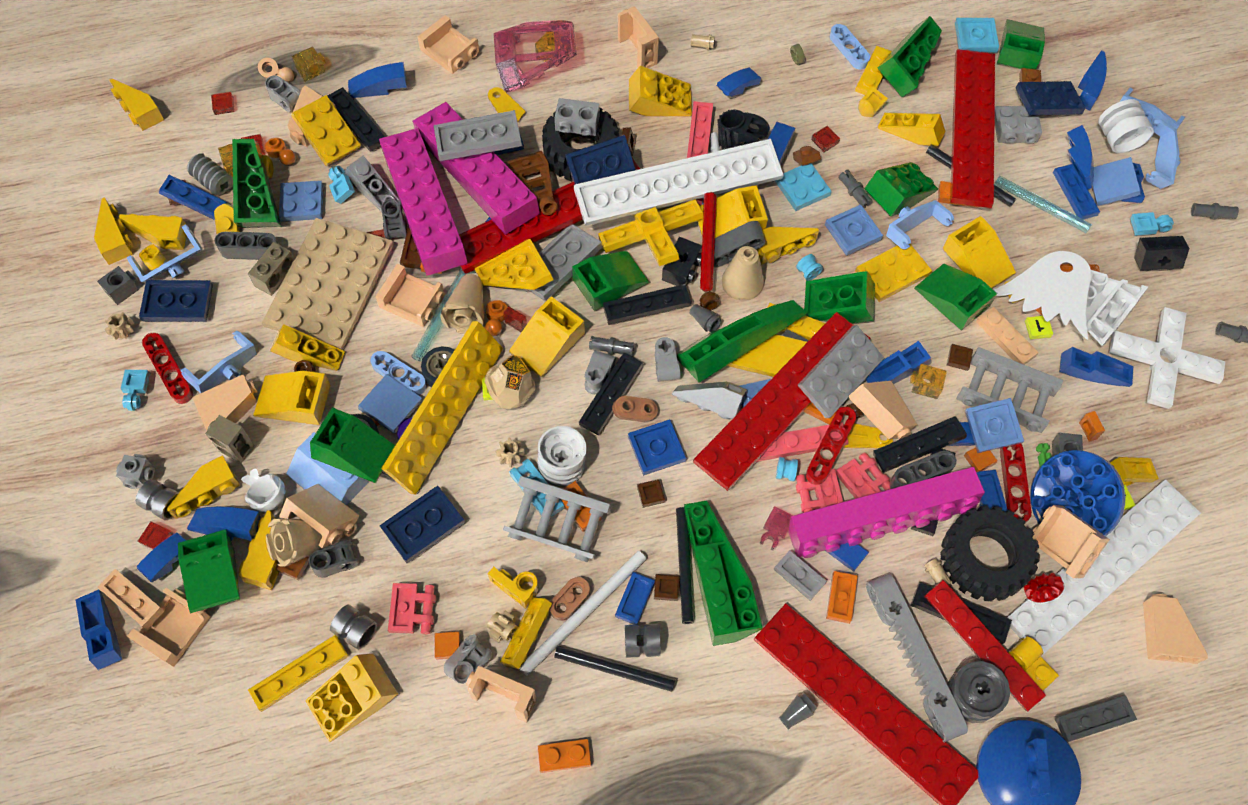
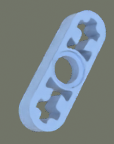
M834 25L831 28L830 40L854 68L859 70L865 69L870 60V54L845 25ZM851 44V45H853L855 48H854V49H848V48L845 47V45Z
M377 351L371 356L370 362L374 371L383 377L388 374L417 395L425 392L427 385L422 374L385 351ZM378 360H380V361L385 360L386 365H384L383 363H380V364L378 365L377 361H378ZM396 369H403L405 371L401 377H394L392 374ZM411 381H413L414 383H417L419 381L420 386L415 385L413 387Z

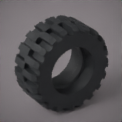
M599 107L600 117L596 136L555 131L554 117L556 111L553 113V116L546 120L542 130L543 153L548 161L549 168L552 171L555 170L556 175L559 177L564 176L569 181L572 180L565 154L579 149L567 146L565 142L569 139L584 136L600 143L619 136L617 123L607 111L603 112V109Z
M987 505L980 506L978 509L972 508L967 510L965 514H961L947 531L941 544L943 548L940 552L941 560L946 561L942 566L946 573H950L949 579L953 582L952 584L957 583L960 586L958 590L965 594L968 591L971 593V598L978 600L982 596L984 601L992 602L995 598L998 601L1005 600L1019 592L1038 569L1036 564L1040 561L1039 552H1035L1039 548L1038 541L1033 540L1032 537L1035 535L1033 530L1026 528L1024 525L1026 522L1022 518L1018 520L1014 517V512L1010 510L1003 512L1002 508L997 506L989 509ZM984 536L997 541L1007 553L1008 569L1005 571H992L980 565L972 555L970 549L971 538Z

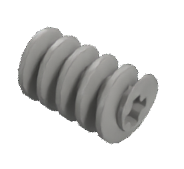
M204 153L193 156L188 162L187 171L189 175L199 181L206 189L210 190L212 194L222 195L232 188L233 176L218 166L211 158L205 157Z

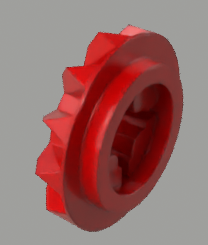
M1044 572L1041 576L1035 575L1034 579H1031L1024 586L1026 597L1030 601L1037 603L1054 600L1064 590L1062 578L1056 576L1055 573L1047 575Z

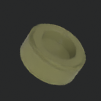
M800 44L791 46L790 53L794 63L798 65L805 62L804 52Z

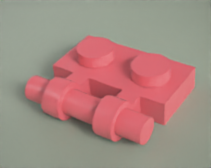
M866 452L859 456L863 464L860 465L854 458L836 470L837 477L855 499L881 492L879 487H883L885 491L891 489L888 475L881 472L877 467L875 459L870 458ZM870 471L876 480L873 481L866 472Z
M835 468L830 470L826 480L820 485L811 484L809 481L806 482L804 474L796 476V490L801 497L802 504L800 506L803 513L843 502ZM815 471L813 476L818 477L821 471ZM815 490L817 500L811 501L809 491Z
M393 583L388 632L414 634V624H421V634H430L431 625L434 624L432 609L433 604L436 603V595H434L435 586L425 585V593H418L417 584ZM417 603H423L422 615L416 614Z

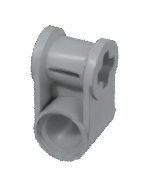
M273 75L268 77L265 85L270 99L287 112H291L293 110L292 107L297 103L301 91L279 76Z
M668 337L658 339L655 343V366L658 382L680 379V368L674 342Z
M597 350L593 352L585 371L584 386L588 393L594 395L598 393L615 366V356Z
M472 634L446 660L444 673L458 683H467L470 673L472 671L476 672L478 666H483L492 655L491 650L484 648L478 642L479 638ZM462 665L461 671L455 674L457 667Z

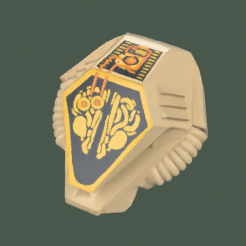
M509 355L500 366H493L485 377V384L491 398L503 409L509 410L510 408L522 406L536 390L530 370L523 360L516 355Z

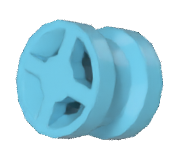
M813 254L803 257L796 265V268L804 273V278L807 281L817 277L823 270V266L816 262Z
M779 457L776 479L788 478L789 481L794 482L798 459L786 460L784 457Z

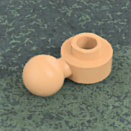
M263 58L258 63V71L264 78L275 75L288 83L294 80L292 69L288 67L280 69L276 61L271 58ZM267 66L272 67L271 72L265 71Z

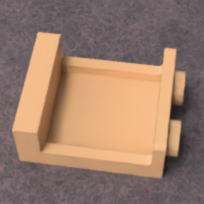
M635 6L618 13V41L621 43L630 39L637 48V67L641 65L650 68L657 65L659 41L657 34Z
M446 15L418 36L420 50L452 74L461 69L464 64L476 57L480 52L478 39L474 37L469 40L455 30L451 25V19Z
M397 264L375 297L379 308L424 327L427 321L433 318L437 305L443 302L445 292L442 283L437 282L436 285H432L407 274L405 267Z
M319 484L286 498L279 516L290 519L297 516L322 535L319 543L322 549L331 544H336L345 536H351L357 528L355 524L359 517L356 512Z
M1053 505L1044 512V519L1040 525L1033 529L1035 535L1032 538L1038 541L1039 549L1067 569L1066 573L1072 578H1084L1110 539L1064 506Z
M165 588L162 592L166 594V597L159 605L164 612L147 630L142 627L138 632L133 628L127 637L174 667L211 617L204 612L206 609L190 613L187 600H185L186 594L176 588L173 592Z
M480 666L477 667L476 672L472 671L470 673L466 686H469L468 692L475 701H478L482 690L487 689L517 702L514 708L517 718L523 722H528L537 701L533 688Z

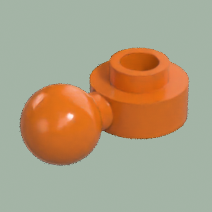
M271 138L265 143L264 147L269 157L279 158L280 162L284 165L294 163L295 154L292 150L287 149L283 139Z
M500 300L491 301L486 306V316L489 321H487L485 329L491 336H497L501 333V321L505 320L508 315L507 305Z

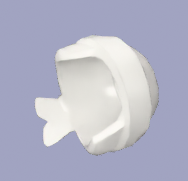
M253 469L250 471V475L242 477L241 480L250 485L245 495V501L252 509L261 513L267 512V510L273 511L284 502L285 485L276 475L269 473L261 477L257 469Z

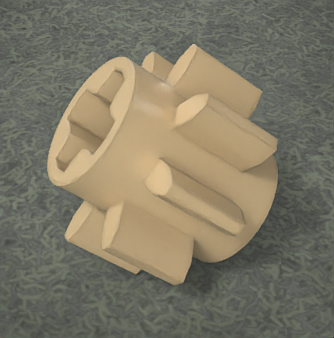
M124 312L121 314L113 313L108 320H105L108 327L104 330L115 340L118 338L127 339L131 332H134L131 327L134 322Z
M510 437L505 442L500 441L501 449L495 450L496 456L500 457V464L506 463L510 468L515 463L521 464L519 456L525 455L524 449L520 448V441L514 442Z
M506 610L502 615L496 612L487 624V628L490 629L488 632L490 637L498 643L502 638L508 641L517 629V625L514 624L516 621L514 619L515 616Z

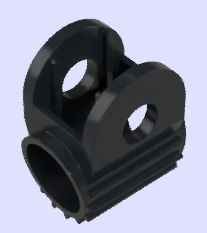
M737 109L723 112L722 115H719V119H717L719 146H721L722 150L742 146L741 142H744L743 145L759 142V139H764L770 131V126L764 118L748 112L743 113ZM750 124L757 125L759 129L751 128Z

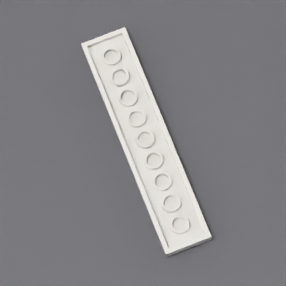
M767 139L575 184L574 191L585 226L633 215L653 207L658 209L704 198V194L707 192L721 194L737 188L782 179L783 172L772 141Z
M1165 479L1120 519L1115 529L1106 536L1110 539L1084 578H1072L1066 573L1067 569L1064 567L1056 574V576L1062 578L1064 583V590L1061 595L1054 600L1043 603L1033 602L1028 599L1007 617L1012 620L1010 628L1020 639L1026 636L1033 638L1042 647L1043 652H1047L1201 512Z

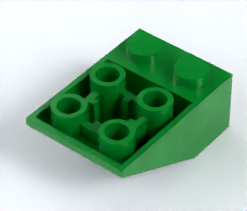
M1006 19L997 63L1020 69H1037L1045 45L1044 27Z
M913 162L877 170L864 188L890 216L898 215L906 206L913 207L938 190L933 180L925 176L920 171V167Z
M627 250L589 257L572 266L573 281L594 311L602 308L604 302L617 300L649 283Z
M942 264L914 288L961 331L988 309L997 295L982 279L946 264Z
M332 407L310 441L311 458L376 483L383 472L382 466L396 445L355 416Z
M226 529L178 543V559L190 613L240 599L235 550Z

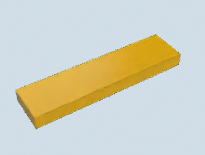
M334 635L249 688L248 691L258 710L262 712L343 661L349 655L338 637Z

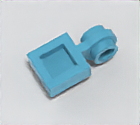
M337 165L329 170L328 175L333 181L329 187L335 202L341 204L355 191L349 176L345 175V170Z
M1154 212L1132 214L1130 218L1135 236L1156 234L1158 230L1160 232H1167L1173 228L1174 224L1173 219L1169 215H1161L1155 219Z
M148 370L124 371L120 389L123 393H128V395L123 396L122 404L129 411H135L141 406V398L137 393H146L150 377Z

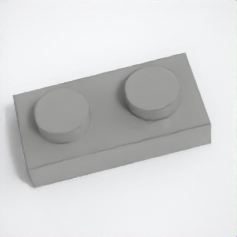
M790 550L774 567V571L810 601L827 582Z

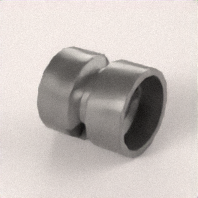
M150 479L139 489L135 501L139 507L146 511H151L155 516L163 520H170L173 516L168 512L167 508L179 492L167 488L155 479Z
M348 604L342 607L335 615L330 625V631L341 639L346 638L347 643L360 650L372 638L377 628V623L366 615L360 617V611Z
M645 624L644 628H640L639 625H625L626 658L640 657L642 653L647 657L661 655L659 624ZM637 636H643V646H637Z

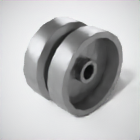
M984 661L971 662L963 666L951 677L947 684L965 721L970 723H983L1003 711L1009 702L1010 688L1008 680L1001 670L993 664Z

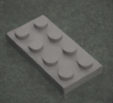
M515 110L434 125L440 161L522 146Z
M573 224L568 226L539 252L553 277V281L535 290H527L546 301L572 277V266L589 257H593L603 247L602 242Z
M854 325L804 377L798 386L825 418H830L884 357L858 325Z

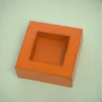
M1095 411L1087 413L1079 422L1089 442L1097 440L1105 431Z
M975 447L964 454V457L971 467L975 468L976 472L984 471L997 463V459L991 451L977 453Z
M435 633V659H449L460 647V633Z

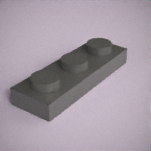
M1126 695L1055 718L1059 730L1067 743L1137 720Z

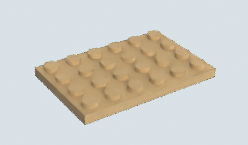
M315 218L262 321L263 326L279 331L282 325L285 324L344 350L394 246L393 241Z

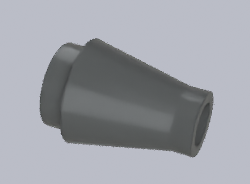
M698 304L693 305L689 312L706 332L717 330L722 321L719 318V314Z
M803 693L794 698L779 719L789 730L792 726L813 716V712L817 708L807 695Z

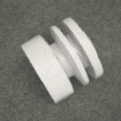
M1135 99L1124 100L1112 105L1102 113L1098 120L1104 135L1107 136V141L1112 151L1115 153H1126L1141 147L1154 133L1150 121L1145 117L1141 104Z
M568 426L550 428L542 434L538 442L539 473L546 482L555 486H567L581 478L585 469L586 442L584 437L577 430Z

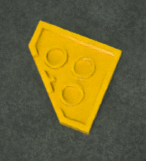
M531 239L520 243L475 268L478 277L485 286L535 290L553 281L551 273Z

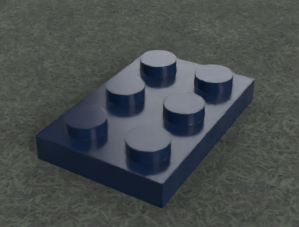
M1071 81L1018 82L1016 90L1029 115L1083 114L1086 109Z
M625 135L565 154L574 185L635 171Z
M146 280L139 318L143 322H207L213 284L211 280Z
M437 485L379 526L407 564L462 526L465 521Z

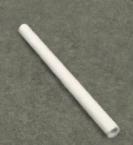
M637 551L526 659L519 668L520 672L527 676L646 560L644 554Z

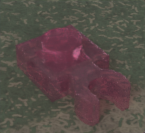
M774 506L763 529L769 532H765L761 536L760 544L763 545L766 539H770L773 542L771 550L774 551L778 545V536L783 539L785 538L789 530L791 516L793 515Z

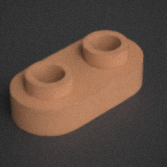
M621 396L612 406L614 415L622 420L649 422L656 417L658 412L657 405L651 399L632 396ZM623 403L628 405V410L624 409ZM645 406L650 409L649 413L645 411Z
M581 577L570 579L554 596L550 607V613L554 619L559 621L567 620L589 597L590 587L585 579ZM576 588H580L582 593L576 595L573 591ZM559 606L566 607L564 612H559L557 609Z

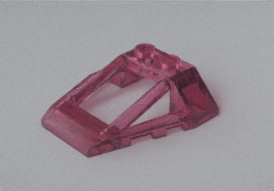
M565 20L525 22L494 33L495 63L505 92L530 84L529 80L536 76L540 78L545 75L544 71L554 65L558 67L577 55L573 22ZM554 31L555 51L516 55L515 44L521 42L520 34ZM548 60L525 73L517 64V62Z

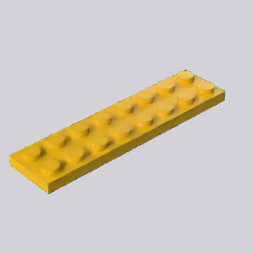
M472 321L381 468L410 494L416 495L480 389L482 379L486 377L487 372L493 367L503 350V347L478 321Z

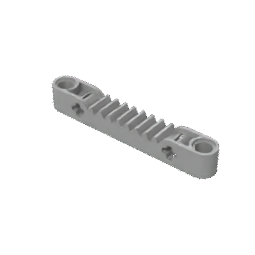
M887 574L867 582L866 589L879 618L884 624L891 626L889 632L897 633L893 640L901 641L897 648L898 650L906 651L902 658L910 659V662L906 665L907 668L915 669L911 674V677L919 678L915 685L923 686L924 688L920 695H926L923 699V707L935 733L943 739V742L966 734L968 728L965 719L892 575ZM889 609H891L892 611L896 610L897 614L895 612H890ZM934 700H941L942 704H935Z

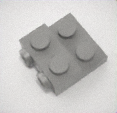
M995 106V130L998 143L1038 142L1042 134L1039 117L1029 115L1025 106Z

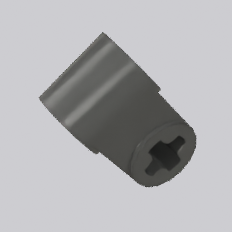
M387 199L381 205L385 238L390 240L403 237L405 239L407 231L402 209L396 200ZM390 207L397 208L394 214L387 213Z
M340 541L312 553L309 558V565L314 574L320 578H326L355 568L359 562L354 557L352 541ZM320 561H327L324 567H316Z

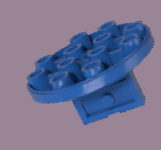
M1065 451L1050 458L1038 470L1031 487V507L1039 525L1042 521H1040L1036 510L1043 520V514L1049 507L1059 505L1064 506L1100 533L1107 536L1115 529L1123 515L1125 489L1117 470L1103 457L1087 451Z
M1011 721L993 730L983 741L978 752L976 769L978 770L980 788L990 805L1076 804L1081 790L1079 763L1069 744L1053 729L1034 721Z

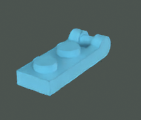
M529 459L523 461L522 465L517 469L514 467L509 471L510 476L517 484L520 476L527 472L530 474L527 478L548 484ZM537 492L536 496H533L531 503L542 515L547 500L545 499L546 494ZM560 499L558 503H555L551 517L564 509V504Z

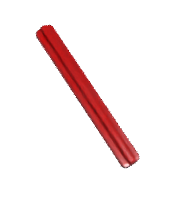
M714 192L704 194L700 289L704 292L712 291L716 219V194Z

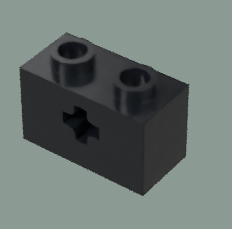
M1183 236L1139 238L1134 259L1140 271L1183 269L1190 248Z
M679 237L674 245L679 254V260L664 265L662 281L675 286L682 284L687 286L688 282L692 283L694 280L696 266L701 265L702 245Z

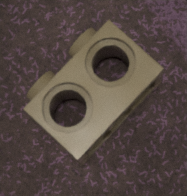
M273 242L248 272L254 287L272 296L282 284L294 261L292 252Z
M221 415L209 424L205 433L219 452L239 463L244 461L255 446L243 427Z

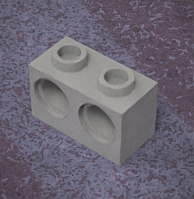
M559 98L554 117L555 131L596 136L600 117L599 103Z

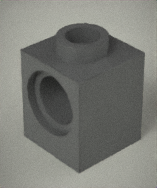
M119 266L97 281L105 293L117 305L139 290L134 284L137 281L129 270L124 272Z
M1059 432L1052 441V457L1065 452L1064 450L1083 451L1082 435Z

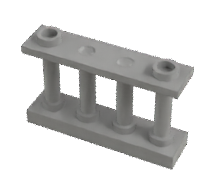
M978 347L971 359V365L976 366V370L969 388L963 386L956 399L962 401L967 406L974 407L1000 401L999 397L1006 379L1012 380L1019 384L1012 402L1019 425L1026 427L1029 431L1042 433L1050 420L1042 418L1049 395L1052 397L1056 395L1062 386L1063 380ZM985 370L997 374V379L990 396L977 392ZM1027 387L1040 392L1033 414L1020 409Z
M520 476L518 485L524 487L523 492L525 493L514 527L504 526L503 528L504 531L509 532L508 537L520 541L522 537H526L575 553L574 558L584 562H588L589 558L595 560L596 555L589 553V549L599 518L603 517V513L610 514L612 505ZM537 492L546 494L545 499L547 500L536 534L533 535L523 532L522 529L533 496H536ZM562 499L568 501L567 506L569 508L558 542H554L544 537L555 503ZM584 506L590 508L589 513L591 515L579 550L566 544L577 510Z

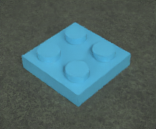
M956 18L955 29L958 49L977 52H998L999 43L994 18Z
M812 163L804 166L801 165L785 172L782 179L775 180V183L795 211L829 197L832 192Z

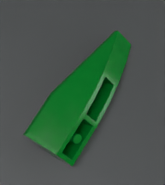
M794 300L759 310L723 328L708 333L676 354L677 359L700 383L805 316L806 311Z
M701 501L684 504L690 543L712 645L718 646L738 642L763 629L752 583L709 503Z

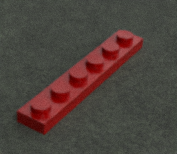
M941 580L924 595L981 661L993 664L1003 672L1009 683L1010 694L1025 711L1028 712L1046 696L944 580Z

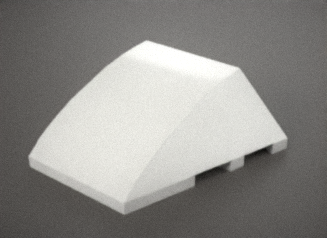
M1091 270V281L1086 306V326L1089 333L1103 346L1124 322L1146 292L1148 286L1141 285V287L1128 284L1127 280L1122 279L1118 281L1108 278L1107 274Z

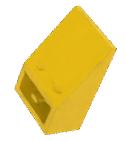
M640 65L629 78V111L644 116H691V84Z
M757 185L737 188L716 198L715 238L750 221H758L762 230L766 229L768 218ZM700 219L697 222L702 235L703 219Z
M982 216L948 235L943 250L963 272L982 279L991 288L1016 274L995 230Z
M551 296L535 312L510 348L509 353L519 356L527 367L542 378L585 334L584 320Z
M296 371L265 375L253 416L320 425L331 385L324 373Z
M372 653L354 656L305 701L329 742H332L382 709L398 693Z

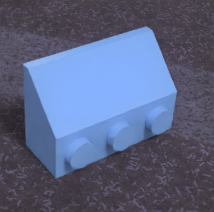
M313 432L297 448L286 474L304 490L319 484L347 506L369 482L366 479L312 459L310 441L315 435V432Z

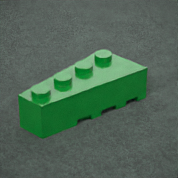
M931 16L916 25L877 67L901 97L918 87V80L923 75L925 64L929 61L930 53L935 48L942 32Z
M232 139L234 223L238 227H281L259 144L255 139Z

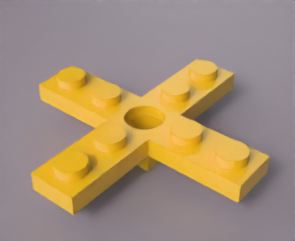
M695 199L660 212L657 211L656 207L633 214L635 221L600 232L598 237L602 242L605 253L645 239L660 267L679 260V254L667 231L703 219V212Z

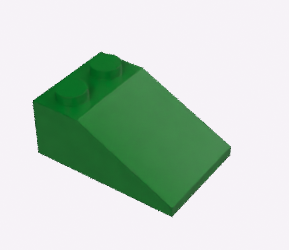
M868 271L806 281L805 316L819 321H828L837 312L852 324L874 321L875 283Z

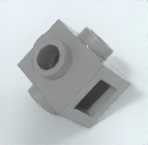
M134 454V456L124 455L122 462L117 466L116 476L123 482V486L137 489L141 488L148 480L153 479L156 468L148 461L146 456Z

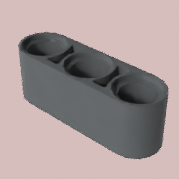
M750 221L715 238L714 267H720L731 262L737 251L744 246H750L755 249L762 247L765 244V239L760 223L758 221Z
M225 231L216 235L214 239L222 257L226 259L259 260L273 242L278 244L273 234L260 232Z
M941 451L902 466L896 470L891 478L890 488L893 489L951 473L956 465V457L949 451ZM939 462L945 463L947 465V468L941 466ZM918 470L925 471L927 476L920 474ZM898 478H903L907 484L899 482Z

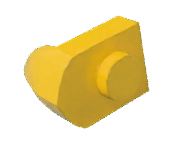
M872 87L859 101L858 109L860 114L864 117H873L887 102L888 98Z
M222 204L214 210L216 234L225 231L240 232L239 227L234 223L232 205Z

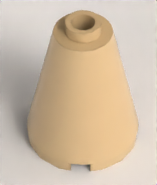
M744 246L737 251L724 271L722 286L727 295L736 300H740V298L751 300L762 291L764 277L757 250L750 246Z
M474 274L464 275L444 305L440 317L441 322L448 329L451 326L457 329V333L465 334L472 321H478L483 326V286L478 276Z
M278 518L273 519L268 527H271L270 534H266L267 549L271 559L277 560L280 563L277 564L278 566H289L322 549L319 546L322 535L302 519Z

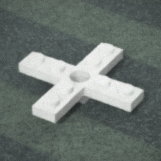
M1164 307L1161 311L1156 342L1115 331L1112 335L1109 353L1150 364L1149 369L1152 372L1147 403L1167 409L1173 406L1178 373L1217 384L1223 381L1225 361L1181 349L1187 314L1185 312ZM1160 356L1166 357L1170 363H1167L1164 360H1162Z

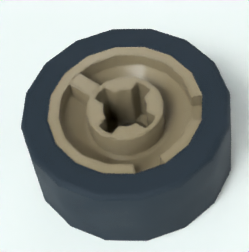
M444 346L436 347L428 351L422 358V374L430 387L433 386L442 371L440 367L446 365L454 349Z

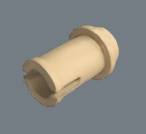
M692 34L691 47H704L708 50L710 48L714 49L715 37L712 34H709V36Z
M937 558L924 565L926 567L925 572H929L936 585L941 580H944L948 586L953 583L942 568V562H939Z

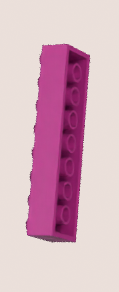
M447 102L412 120L414 129H419L425 147L505 235L540 214L537 197L494 152L444 161L439 160L434 125L463 120Z
M415 128L380 138L382 152L426 276L467 264L463 244L419 129Z
M970 467L791 516L788 533L796 556L804 557L805 559L816 556L817 552L825 550L826 552L836 551L840 548L839 545L848 543L849 546H855L868 538L877 540L890 532L899 534L912 526L920 528L930 524L932 520L942 522L952 518V515L965 514L967 510L976 509L985 492L975 468Z

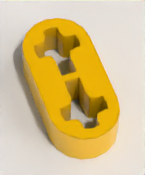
M154 244L147 246L139 253V257L150 270L157 269L166 261L164 255Z

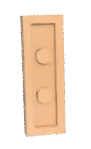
M992 307L977 318L976 323L1013 361L1025 365L1039 353L995 307Z
M116 569L98 586L103 593L146 630L164 612L159 605Z

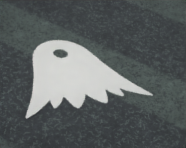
M1069 251L1049 253L1013 280L994 289L997 293L996 296L1012 294L1009 302L1025 298L1023 312L1042 307V314L1047 322L1060 313L1064 325H1067L1071 319L1082 336L1088 340L1086 306L1091 281V269L1087 261L1080 255ZM1065 262L1070 263L1073 266V270L1071 272H1063L1060 269V265Z

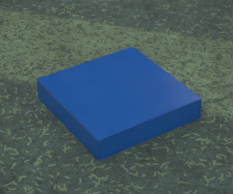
M670 419L628 433V439L643 476L686 462L685 454Z

